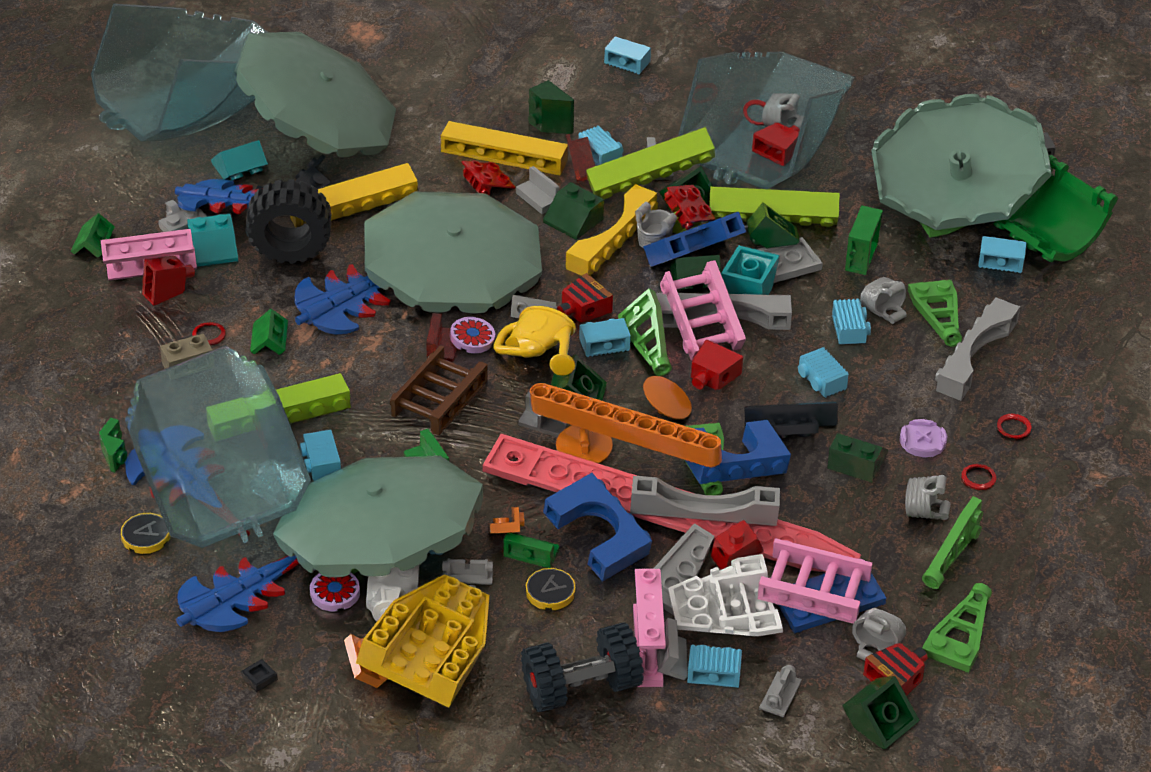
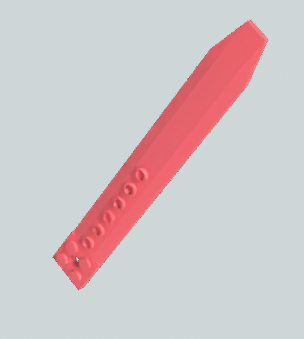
M500 434L482 465V472L526 486L531 484L553 492H558L588 474L593 473L597 479L604 482L606 489L612 496H616L619 499L621 506L627 513H630L633 476H637L504 434ZM513 458H518V461H510V460H512ZM632 514L636 518L684 533L695 523L714 535V540L732 525L737 524L735 522ZM778 519L777 526L748 524L764 549V552L761 554H763L764 558L777 561L776 558L772 557L775 538L856 559L861 558V554L820 532ZM788 561L786 564L801 569L802 566L800 564ZM811 568V571L826 572L824 570Z

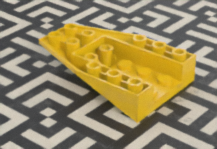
M445 574L393 600L363 639L356 664L446 707H450L485 647L490 595Z

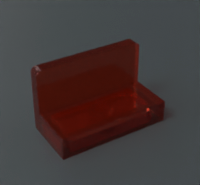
M566 134L577 182L586 180V170L595 167L588 137L571 141L570 134Z
M432 314L426 343L427 359L441 345L444 346L445 360L454 362L457 348L450 339L451 328L442 327V314Z

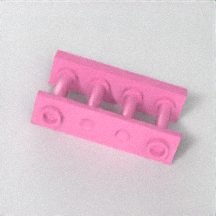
M191 229L101 240L103 263L107 266L109 281L143 276L144 259L176 256L184 265L191 264L194 269H197Z
M716 260L707 262L702 274L673 281L670 271L665 272L660 282L661 291L667 296L683 338V349L686 354H689L691 361H693L706 339L716 344L730 343L733 351L741 349L746 337ZM701 283L708 285L709 294L680 300L677 289ZM711 302L715 304L717 308L716 314L688 320L684 310ZM717 322L724 326L725 333L698 340L695 339L692 328Z
M775 538L772 557L776 558L777 562L771 578L761 576L758 599L854 624L855 620L858 619L860 601L854 599L860 580L870 582L872 562ZM787 561L802 565L796 584L781 581ZM811 568L826 571L820 591L805 587ZM836 574L851 577L845 597L830 594Z
M635 569L637 604H633L634 636L636 637V644L640 649L639 654L643 661L641 665L644 668V673H642L644 676L643 683L637 687H663V673L658 672L657 649H665L666 647L661 570Z

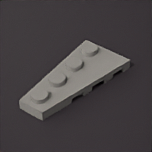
M695 523L653 568L661 570L663 609L672 615L674 614L668 588L698 576L714 541V535Z

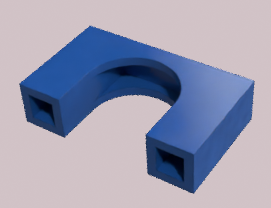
M738 211L645 245L643 248L650 267L740 235L745 233L746 230Z
M762 420L746 422L742 442L750 453L733 454L722 450V461L715 467H706L687 460L685 461L699 484H706L716 481L722 482L787 473L791 454L769 421ZM703 427V428H695V429H697V430L706 432L705 429H704V427Z
M593 473L588 474L545 499L543 513L557 529L562 528L579 517L587 515L601 517L613 526L616 532L615 536L590 550L588 565L602 581L649 555L652 544L649 533L636 523L634 516L631 513H627L621 506L619 499L616 496H612L606 489L604 482L597 479Z

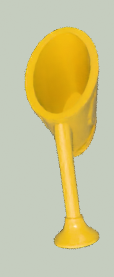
M530 306L523 309L518 322L505 326L498 333L493 348L498 354L531 358L544 354L546 350L560 342L559 354L551 358L549 363L550 369L557 375H568L575 368V362L568 355L570 337L575 333L576 326L572 319L556 309L545 306Z

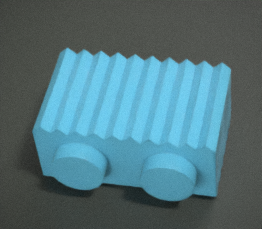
M614 37L609 45L605 47L604 63L609 64V66H616V68L619 67L620 69L623 68V70L626 69L627 71L630 70V72L640 74L651 61L650 47L626 39Z
M597 125L593 129L590 128V130L587 129L579 133L578 148L595 165L598 166L622 157V144L616 142L611 137V134L608 131H604L600 126Z
M983 236L978 266L984 269L992 268L993 270L1021 273L1025 258L1026 242Z
M860 299L834 300L832 318L839 344L866 343L867 335L871 333L870 322H866V307L861 306Z
M624 318L609 319L595 323L588 322L580 325L579 339L586 357L630 350V333Z
M824 347L800 356L798 372L801 377H806L815 391H819L826 398L831 394L834 395L839 391L846 390L848 371L843 369V366L835 361V358Z
M332 430L303 434L304 442L300 443V451L302 457H307V459H304L306 473H311L313 481L341 469V462Z
M691 645L687 683L739 688L742 650H736L731 647L721 649L720 647L711 648L706 645Z

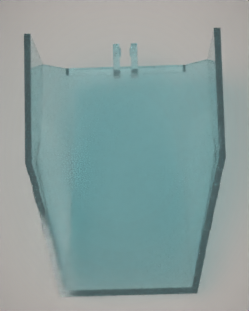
M113 3L91 72L96 103L105 110L100 113L99 120L106 123L109 129L122 130L126 128L141 142L183 137L224 121L255 101V96H247L241 90L236 80L237 74L234 71L248 34L269 32L252 20L231 17L230 21L221 20L222 16L214 14L213 18L203 17L204 13L201 11H195L194 15L186 14L187 10L184 8Z
M730 52L698 59L678 136L706 127L715 148V158H712L707 163H699L698 165L714 170L713 178L717 180L725 178V183L733 184L737 180H741L763 189H769L797 174L812 159L823 142L855 78L854 76L784 52H767L766 57H762L763 53L755 52L754 57H750L751 53L743 52L742 57H739L740 53ZM773 93H792L800 96L797 114L804 117L792 159L784 167L752 151L753 134L768 126L752 124L745 118L743 108L748 101L761 100L766 103ZM760 105L748 107L747 114L749 118L756 122H762L764 107ZM790 119L787 123L793 126L797 119Z
M223 346L136 380L133 391L135 397L131 398L132 407L128 408L129 416H126L125 422L170 536L201 548L236 534H240L243 543L249 542L246 530L253 528L259 538L263 536L260 528L261 524L296 511L311 479L280 397L264 366L261 364L256 365V362L253 360L247 361L246 356H239L237 351L228 346Z

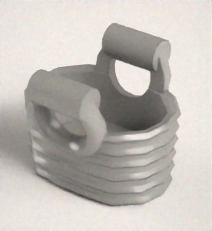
M773 93L763 108V124L770 126L774 123H781L790 128L791 125L787 121L797 119L794 125L801 130L806 122V118L797 114L800 96L792 93Z
M644 202L635 211L638 242L642 248L645 245L672 236L673 226L677 220L676 214H670L664 210L651 211V205L648 202ZM646 213L645 218L642 221L641 217Z
M882 277L871 282L863 289L860 297L862 306H865L879 317H883L891 324H894L907 316L905 310L901 308L906 298V289L903 282ZM888 310H896V311H897V312H895V313H893V314H891V315H888V314L886 313V311H888Z
M939 475L909 478L905 497L907 516L947 520L951 503L947 500L937 499V494L945 493L947 477ZM939 505V513L931 511V506Z
M877 608L866 610L864 614L855 620L852 626V634L857 643L860 644L857 657L865 660L867 656L873 654L864 649L867 646L874 647L880 651L894 644L901 643L906 635V626L902 620L893 614Z

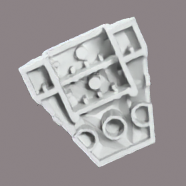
M763 554L736 558L731 561V566L720 571L718 567L710 570L711 575L701 579L695 576L668 588L674 618L677 620V630L763 636L783 632L778 609H774L773 603L758 599L761 576L768 578Z

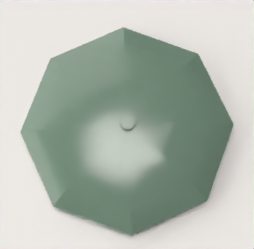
M302 32L248 34L241 49L240 58L234 73L237 74L236 80L241 90L247 96H255V106L265 120L272 119L275 121V127L285 135L293 138L305 136L307 144L313 149L325 154L336 152L338 157H350L357 154L358 151H361L364 155H374L387 148L396 108L358 61Z
M965 94L953 98L951 103H945L941 99H934L919 103L915 109L908 108L897 119L893 130L890 128L885 130L875 140L871 150L880 203L935 230L1009 219L1051 177L1050 160L1047 148L1045 147L1041 123L1029 112L1019 108H1015L1012 111L1005 102L990 95H987L986 98H981L978 94Z
M415 191L364 222V272H367L368 278L377 286L385 290L391 287L394 290L395 296L410 307L420 305L424 311L447 312L451 307L457 306L460 311L465 313H484L490 307L494 306L495 309H499L509 303L516 291L520 293L526 292L538 282L539 277L542 275L538 226L486 193Z
M442 456L363 458L296 489L273 535L281 550L290 557L296 555L300 565L310 573L318 570L322 576L343 577L349 575L351 569H357L365 576H385L390 574L391 569L398 567L401 571H406L420 565L426 560L427 553L430 550L440 554L459 545L462 542L463 535L468 536L472 531L475 520L474 513L480 511L484 488L482 483Z

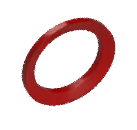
M761 100L748 101L743 108L745 118L752 124L764 125L763 122H756L750 119L747 109L752 105L764 107L766 103Z
M214 322L202 323L195 327L192 332V336H195L197 331L203 326L213 325L221 330V334L215 339L208 340L210 346L220 343L226 336L225 328Z
M1005 414L997 422L999 432L1013 439L1026 437L1030 434L1032 428L1030 421L1019 414ZM1014 419L1024 423L1027 430L1021 435H1010L1002 429L1001 425L1006 420Z
M968 465L961 474L964 484L972 489L986 490L993 487L996 483L995 472L986 465ZM980 467L988 470L992 475V479L988 483L977 484L970 481L966 473L971 468Z

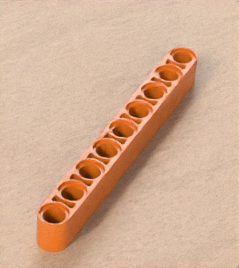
M537 383L530 388L532 411L538 415L706 467H715L722 461L721 439L716 435L545 383Z

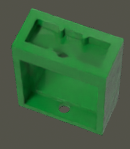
M861 206L848 237L845 271L863 275L867 274L879 244L883 210Z

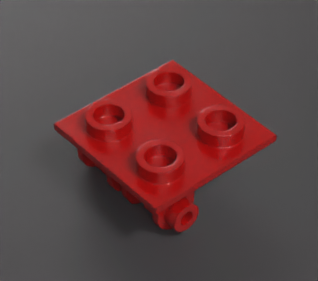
M476 160L462 161V164L465 166L463 176L478 193L489 195L492 186L515 189L510 178L500 170L499 165L496 163H481Z
M694 185L667 187L668 191L664 194V200L669 205L671 211L676 212L675 214L679 217L678 221L682 228L689 230L694 226L693 222L713 221L716 219L712 214L711 208L705 203L700 191Z

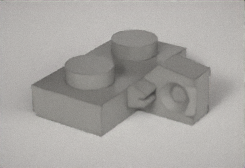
M170 200L165 203L167 216L159 220V228L163 232L188 229L187 219L207 217V215L200 208L196 211L183 210L179 208L174 200Z

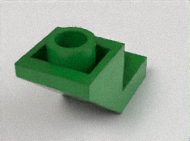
M110 418L100 430L99 436L101 450L109 469L115 473L120 465L125 463L127 451L125 449V442L121 439L122 431L120 430L119 420Z

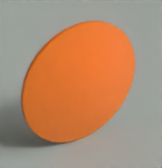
M651 376L645 380L643 384L644 394L650 404L658 410L659 414H664L673 419H685L690 415L692 410L691 402L686 393L677 384L661 376Z
M574 425L564 429L556 440L557 451L598 464L608 458L613 447L611 437Z

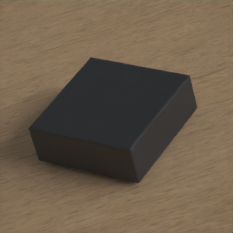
M263 659L241 671V677L256 692L278 680L277 673Z

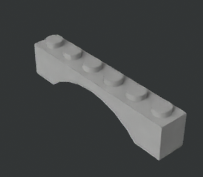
M656 293L662 309L663 326L678 328L666 294ZM678 293L680 300L705 295L700 293ZM729 294L738 319L748 320L766 329L790 330L792 318L791 295ZM712 302L684 309L688 320L717 313V308Z
M996 297L990 305L987 304L985 306L983 315L976 318L972 330L968 329L963 342L957 344L954 354L948 356L943 369L939 368L935 376L937 392L960 401L964 398L972 383L973 368L970 361L972 356L985 344L998 338L1009 336L1017 325L1020 306Z
M633 476L630 513L735 523L745 520L747 524L777 526L780 488L755 486L734 494L701 495L677 489L657 477Z

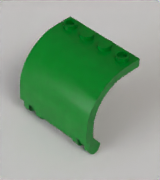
M1049 155L1051 177L1009 219L994 221L993 225L1002 230L1007 229L1010 231L1009 235L1019 241L1022 239L1026 242V247L1033 251H1040L1043 253L1042 257L1050 262L1054 260L1069 261L1082 254L1098 238L1113 214L1112 210L1118 197L1113 193H1107L1106 189L1102 186L1093 188L1068 172L1069 166L1066 163L1058 162L1055 156Z

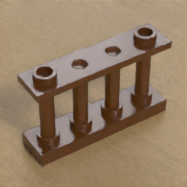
M440 345L434 353L432 352L429 355L428 359L399 391L391 396V416L396 418L403 409L419 414L429 419L431 422V433L439 436L488 381V364L479 361L474 368L467 369L445 360L444 346ZM442 368L465 378L461 382L456 383L436 373ZM429 381L452 392L449 395L443 396L423 387ZM418 395L440 405L437 409L431 410L411 400Z

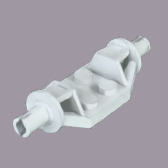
M419 565L406 571H401L398 567L391 569L390 574L385 576H368L366 607L372 612V616L376 621L379 620L393 600L418 588Z

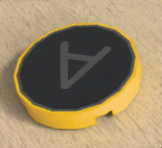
M141 513L132 516L125 521L121 528L122 543L128 550L129 548L133 549L135 553L139 554L159 551L170 540V525L165 518L154 513Z
M545 568L538 570L526 582L527 599L539 609L545 610L546 607L552 608V610H559L568 606L575 596L576 587L574 579L570 574L560 569Z

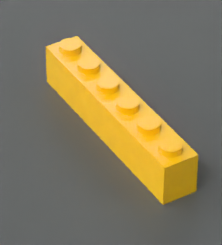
M448 121L441 134V152L524 169L534 166L541 172L561 176L568 161V144L451 121Z
M405 163L320 188L318 193L321 192L326 197V201L329 202L332 221L401 200L409 194L418 191V183L409 163ZM290 216L295 227L306 224L302 219Z

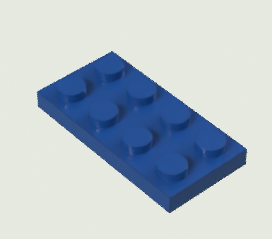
M872 573L870 582L860 580L854 599L860 601L859 612L886 604V596ZM825 574L809 578L805 587L820 591ZM836 574L830 594L845 597L851 577ZM778 605L793 633L837 620Z

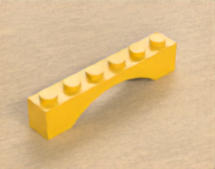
M635 184L624 195V212L618 222L609 230L597 236L578 240L566 252V269L581 276L585 273L591 276L594 272H597L600 266L606 260H609L612 254L618 248H621L623 243L629 237H632L637 230L635 211L644 202H648L651 205V211L658 209L657 193ZM646 213L641 217L642 221L644 220Z

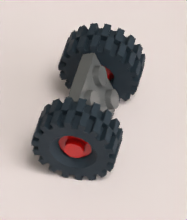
M623 622L598 629L596 642L598 643L597 651L600 655L560 665L557 652L549 642L522 649L521 662L523 666L521 667L524 672L523 678L527 685V692L530 694V700L533 702L537 712L565 706L567 704V688L565 684H568L569 687H575L584 684L583 680L585 679L601 680L606 678L614 692L642 685L644 668L641 663L643 661L639 654L640 649L636 644V637H633V631L631 628L629 629V625Z

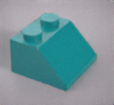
M259 140L222 151L211 159L213 166L224 180L231 178L233 181L243 178V174L250 172L251 175L262 172V168L268 164Z
M231 214L187 219L188 229H191L197 267L238 261Z
M738 245L721 273L728 294L769 295L773 287L780 259L779 255Z

